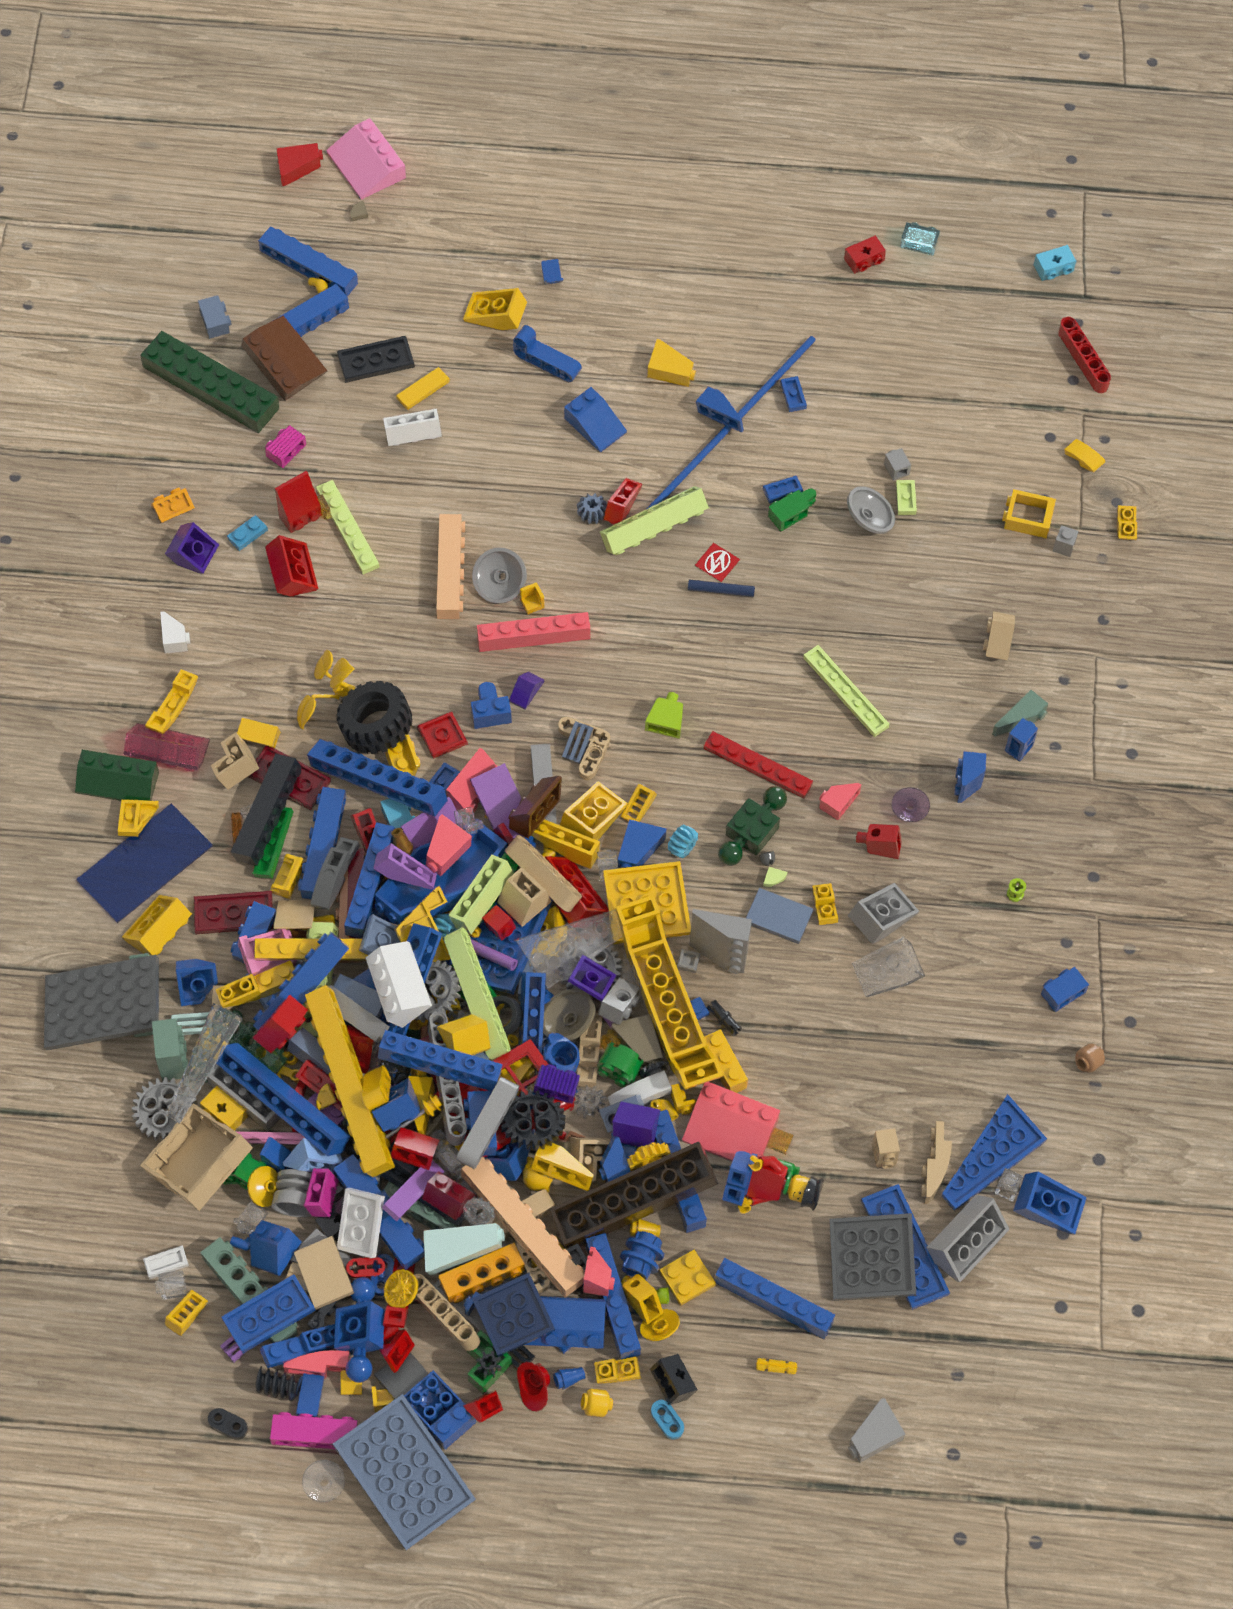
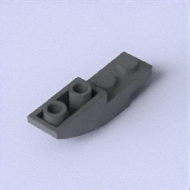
M341 837L336 847H331L315 884L311 899L312 907L329 911L345 882L344 874L360 847L358 841Z

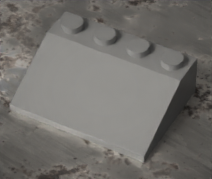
M693 909L689 945L724 970L734 974L744 973L752 919Z

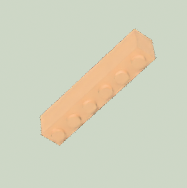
M439 514L437 619H459L460 612H463V601H460V596H464V585H460V581L464 580V569H461V564L465 563V553H461V548H465V537H462V533H465V521H462V514Z

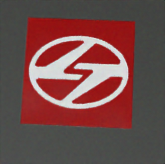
M713 543L695 566L722 582L740 559Z

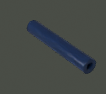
M691 579L688 581L689 591L754 597L755 586Z

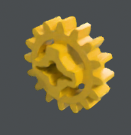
M651 1143L637 1148V1151L634 1152L635 1154L630 1155L627 1162L630 1171H634L671 1154L668 1144Z

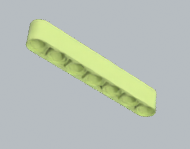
M463 927L446 935L444 941L471 1014L487 1021L491 1048L485 1051L489 1059L494 1060L510 1052V1044L469 934Z

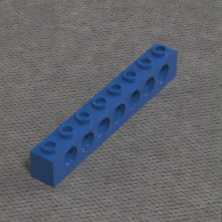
M319 739L307 754L311 767L434 817L448 801L445 789L441 785H435L423 778H417L408 772H402L393 766H387L378 760L367 758L363 754H357L345 747H339L330 741L327 742Z

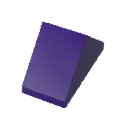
M529 671L518 676L509 702L526 710L545 680Z

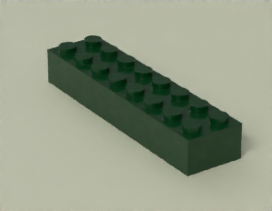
M162 330L140 355L143 368L258 434L280 409L278 396Z

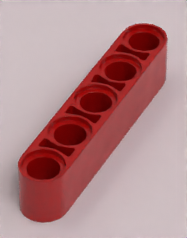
M1069 316L1062 318L1058 331L1059 337L1093 390L1097 393H1105L1111 381L1109 371L1076 320Z

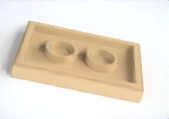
M333 1236L294 1252L315 1309L354 1294Z

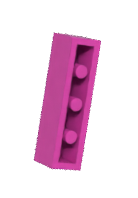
M279 1412L278 1415L273 1414L270 1441L272 1445L335 1449L332 1444L356 1428L358 1421L352 1417L333 1419L332 1416L321 1415L318 1418L312 1417L310 1414L291 1416L290 1413Z

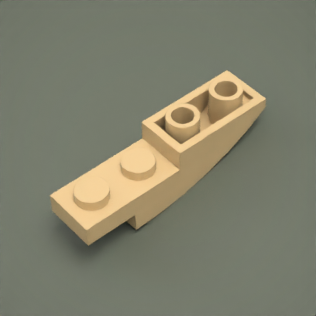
M936 1121L935 1127L931 1128L930 1140H934V1147L930 1148V1159L927 1158L926 1165H922L921 1177L925 1178V1184L921 1185V1197H924V1204H929L938 1192L950 1160L952 1141H944L943 1121Z

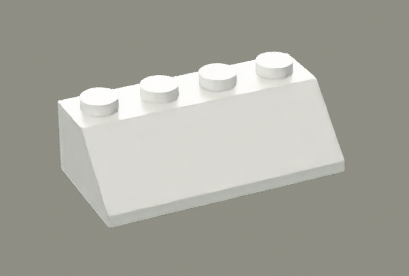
M406 941L380 946L366 957L388 1022L403 1028L432 1006L410 942Z

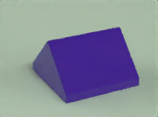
M582 955L567 981L602 1002L616 974Z
M621 1101L612 1121L613 1136L619 1137L620 1142L623 1144L637 1147L654 1143L661 1109Z

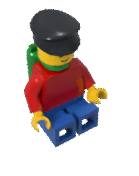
M739 1151L736 1152L732 1161L722 1200L737 1204L739 1211L745 1214L751 1210V1206L779 1200L782 1190H784L783 1195L788 1194L790 1200L800 1202V1207H810L814 1211L819 1201L824 1179L823 1177L817 1179L814 1176L808 1178L798 1175L799 1167L793 1163L777 1159L775 1156H763L761 1154Z

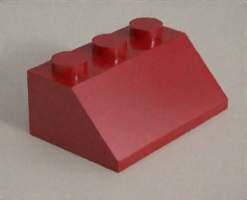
M278 535L265 546L277 593L291 597L319 589L307 543Z

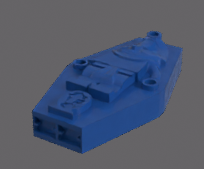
M481 823L464 830L472 836L471 847L442 876L436 875L434 888L440 886L447 903L431 910L430 914L432 917L450 911L455 907L491 855L501 858L506 853L507 843ZM431 842L419 846L413 850L410 856L426 866V857ZM388 879L375 894V907L379 913L387 916L392 924L398 926L434 888L431 890Z

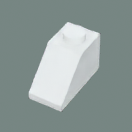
M160 612L165 654L188 651L187 644H190L189 632L186 633L184 625L167 613Z

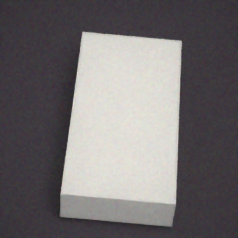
M183 1245L143 1258L149 1279L189 1266Z

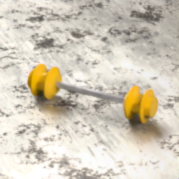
M429 1094L430 1099L428 1101L422 1099L421 1106L423 1109L415 1119L425 1112L434 1117L436 1109L442 1111L441 1106L443 1104L437 1095L433 1097ZM415 1119L405 1121L387 1135L383 1132L387 1146L390 1147L389 1138L397 1133L400 1127L404 1128Z

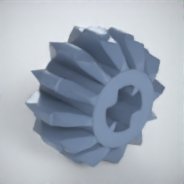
M587 493L586 498L581 496L580 502L577 503V514L581 517L582 522L588 520L589 524L591 521L597 524L598 519L604 520L607 502L603 500L602 495L597 497L596 493L593 496Z

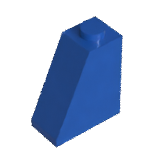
M629 819L617 860V868L642 866L665 841L667 828Z

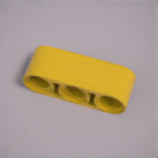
M383 1065L364 1074L362 1099L370 1111L389 1102L391 1077Z

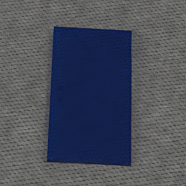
M171 803L146 824L138 837H128L78 877L76 881L119 923L213 847V844Z

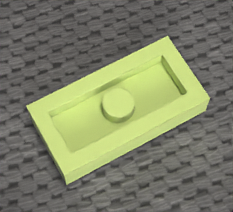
M896 480L898 515H916L915 480Z

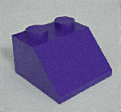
M194 522L179 527L165 555L178 566L203 574L219 544Z

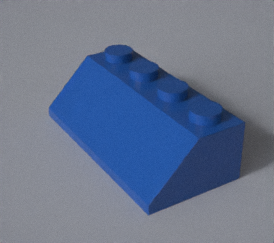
M541 1297L555 1331L525 1345L604 1349L605 1299Z

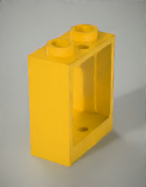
M1013 489L1012 496L1008 495L1006 506L1009 509L1008 511L1004 510L1002 521L1005 522L1004 529L1047 538L1056 499ZM1015 502L1046 509L1043 523L1012 517Z

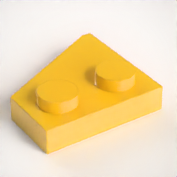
M121 800L118 836L138 837L159 808V801Z

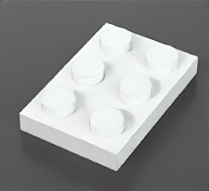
M354 1188L345 1189L337 1243L338 1250L368 1258L376 1257L383 1208L381 1207L384 1205L385 1196Z

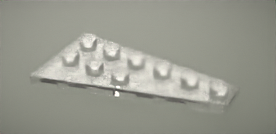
M615 909L525 936L515 941L535 972L546 973L545 987L549 989L572 973L582 955L592 959L622 938V933Z
M213 1003L177 1091L168 1108L167 1117L179 1124L181 1123L242 1021V1017Z

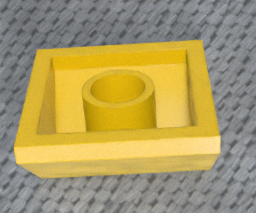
M473 1014L437 1027L438 1032L449 1049L469 1055H476L491 1048L487 1021Z

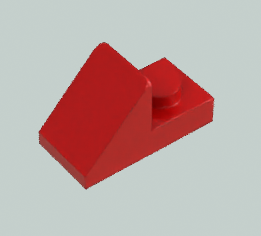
M406 1329L399 1330L389 1344H383V1349H380V1352L393 1373L398 1371L415 1344Z

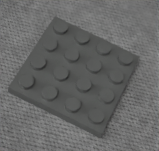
M911 1213L830 1219L834 1301L917 1296Z

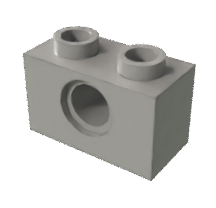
M619 978L603 999L598 1015L620 1025L624 1019L627 1020L629 1018L632 1007H637L641 998L638 996L640 988Z

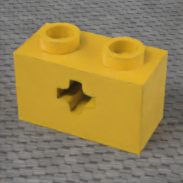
M215 1086L200 1102L201 1109L209 1113L217 1122L227 1125L234 1131L248 1118L246 1109L218 1086Z

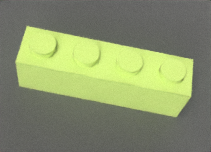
M491 855L448 915L457 929L463 927L468 934H472L482 917L485 916L502 892L507 879L514 874L506 860Z

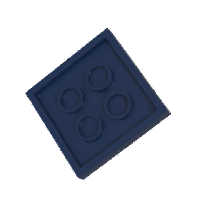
M530 1273L472 1298L498 1357L555 1331Z

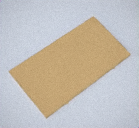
M279 900L274 929L312 928L315 907L311 906V900Z

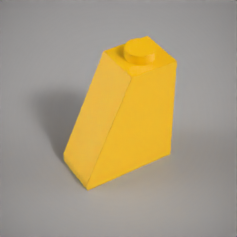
M656 340L648 365L647 378L689 387L690 381L695 379L696 370H693L694 362L662 340Z

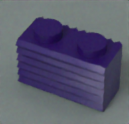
M550 1064L546 1066L541 1065L533 1093L537 1091L540 1092V1095L547 1093V1097H555L554 1099L572 1104L580 1075L571 1070L563 1071L557 1069Z

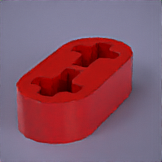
M379 1257L354 1258L347 1262L345 1269L350 1278L377 1277L384 1272L385 1263ZM374 1261L381 1267L377 1270V1273L374 1272V1269H367V1266L373 1265ZM356 1263L357 1267L363 1266V1269L358 1270L354 1274V1271L350 1270L349 1267Z

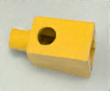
M636 1274L634 1277L627 1275L621 1280L628 1303L647 1325L664 1313L655 1288L640 1274Z

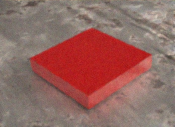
M452 711L417 726L433 759L468 745V741Z

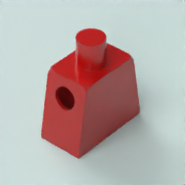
M870 824L868 832H857L856 843L866 844L869 854L899 859L902 845L899 825Z

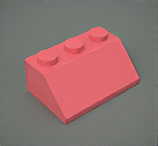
M482 748L478 749L446 789L447 797L451 798L458 814L464 818L473 814L480 802L470 779L498 767Z

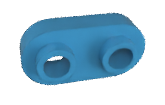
M658 1400L654 1402L651 1407V1416L667 1438L672 1440L679 1439L684 1433L683 1421L673 1407L668 1405L667 1401ZM658 1410H664L665 1414L659 1415ZM670 1427H676L677 1431L671 1432Z

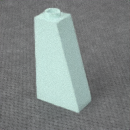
M497 1223L425 1230V1272L429 1275H435L502 1248V1241L505 1240L504 1230Z

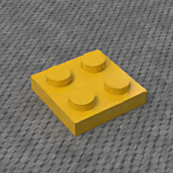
M695 1250L659 1269V1273L680 1306L716 1286V1282Z

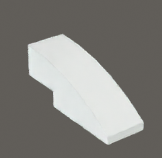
M661 1071L622 1088L608 1096L607 1099L609 1104L612 1105L632 1096L640 1095L645 1106L654 1099L671 1094V1086L665 1071Z

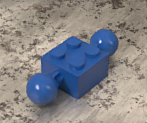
M366 1277L356 1278L351 1283L354 1294H351L350 1297L356 1302V1305L337 1308L335 1318L334 1348L338 1351H350V1355H353L348 1360L345 1371L348 1378L357 1383L364 1382L371 1376L372 1364L366 1358V1352L383 1349L384 1338L383 1322L385 1309L371 1301L376 1289L374 1283Z

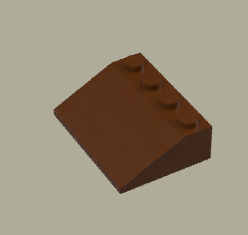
M284 315L257 328L242 339L241 347L284 401H287L328 371Z

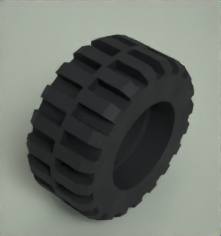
M369 681L365 685L360 684L356 686L357 688L354 690L351 689L347 693L348 695L342 698V704H339L336 714L337 724L347 744L352 749L368 754V752L378 754L380 751L384 753L391 747L395 748L399 741L402 742L405 739V734L408 735L413 721L412 711L403 692L397 686H393L392 683H384L383 681H376L375 683ZM378 711H387L380 720L369 724H362L364 719L370 714Z

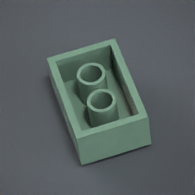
M176 1018L152 1021L155 1058L162 1081L164 1077L168 1081L172 1080V1078H175V1080L186 1078V1071H189V1063L186 1056L187 1044L182 1025H178Z

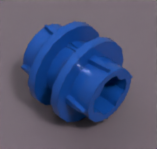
M637 1231L634 1238L630 1237L626 1240L625 1245L629 1250H624L620 1254V1258L624 1262L622 1270L631 1277L640 1274L647 1281L650 1274H655L659 1270V1266L654 1261H662L664 1258V1253L661 1250L662 1241L651 1233Z

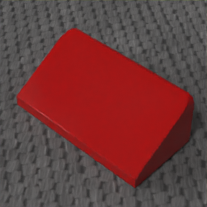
M496 1390L483 1394L463 1405L479 1423L503 1411Z

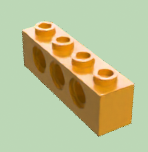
M512 1243L438 1275L439 1283L448 1302L459 1303L470 1294L474 1295L475 1292L481 1293L486 1287L491 1285L493 1287L498 1286L509 1277L516 1278L525 1271V1265L515 1243ZM500 1263H503L507 1266L503 1270H499L496 1268V1266ZM480 1272L488 1274L485 1278H480L477 1275ZM461 1280L469 1282L467 1286H460L458 1283Z

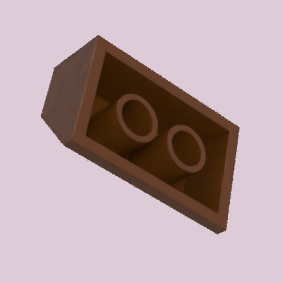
M562 777L542 778L537 784H534L530 789V793L521 799L519 806L510 812L508 816L509 828L529 839L559 803Z

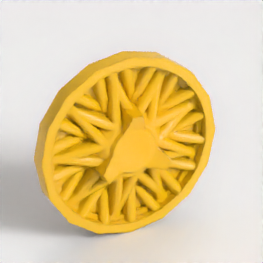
M404 1269L391 1274L384 1286L386 1302L390 1306L404 1308L411 1304L418 1291L416 1276Z

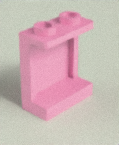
M277 929L251 938H247V935L239 937L238 947L249 975L253 974L255 976L289 961H256L254 959L255 938H292L289 929ZM291 960L293 966H296L297 960Z

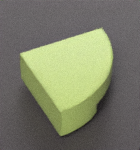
M769 867L763 886L773 887V885L783 882L788 872Z

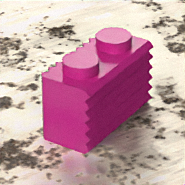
M288 425L285 429L283 428L278 432L277 437L273 441L270 440L266 444V457L281 468H284L306 446V438L302 433L291 427V425Z
M314 1168L312 1170L304 1207L310 1212L311 1216H331L333 1198L336 1197L334 1194H336L335 1191L339 1181L329 1169Z

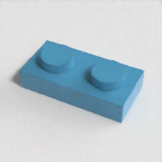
M255 515L227 535V538L241 551L268 531V528Z

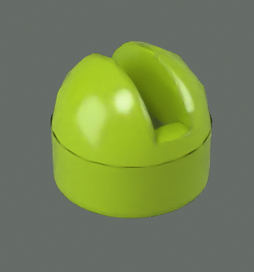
M669 1288L657 1289L656 1292L660 1303L669 1304Z

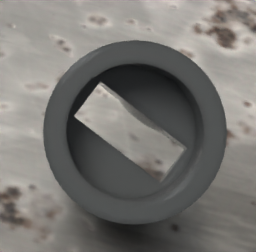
M774 851L759 855L763 865L769 866V864H774Z

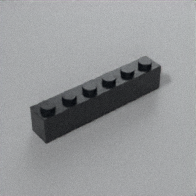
M275 754L232 847L231 854L237 862L257 866L262 859L265 847L270 842L271 834L279 822L280 814L285 809L286 801L294 789L295 781L301 774L302 767L296 758Z

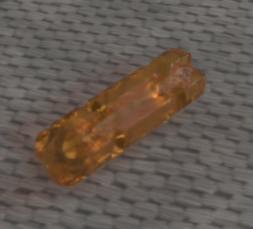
M239 812L231 814L233 845L242 828V817Z

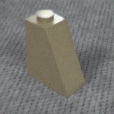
M650 1014L624 1020L620 1025L612 1023V1035L621 1045L635 1051L639 1055L638 1059L640 1061L643 1059L642 1069L655 1061H663Z

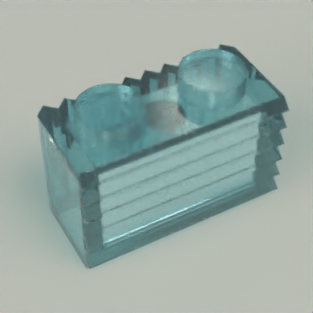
M906 222L900 247L933 256L939 240L940 230L931 226H920L916 222Z

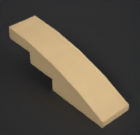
M595 1011L591 1025L580 1036V1062L577 1068V1075H580L578 1086L596 1088L603 1017L598 1015L599 1011Z

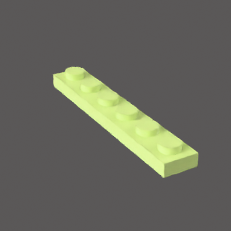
M333 480L316 486L317 493L362 574L380 568L375 555Z
M819 645L804 654L803 659L874 737L889 728L890 724Z

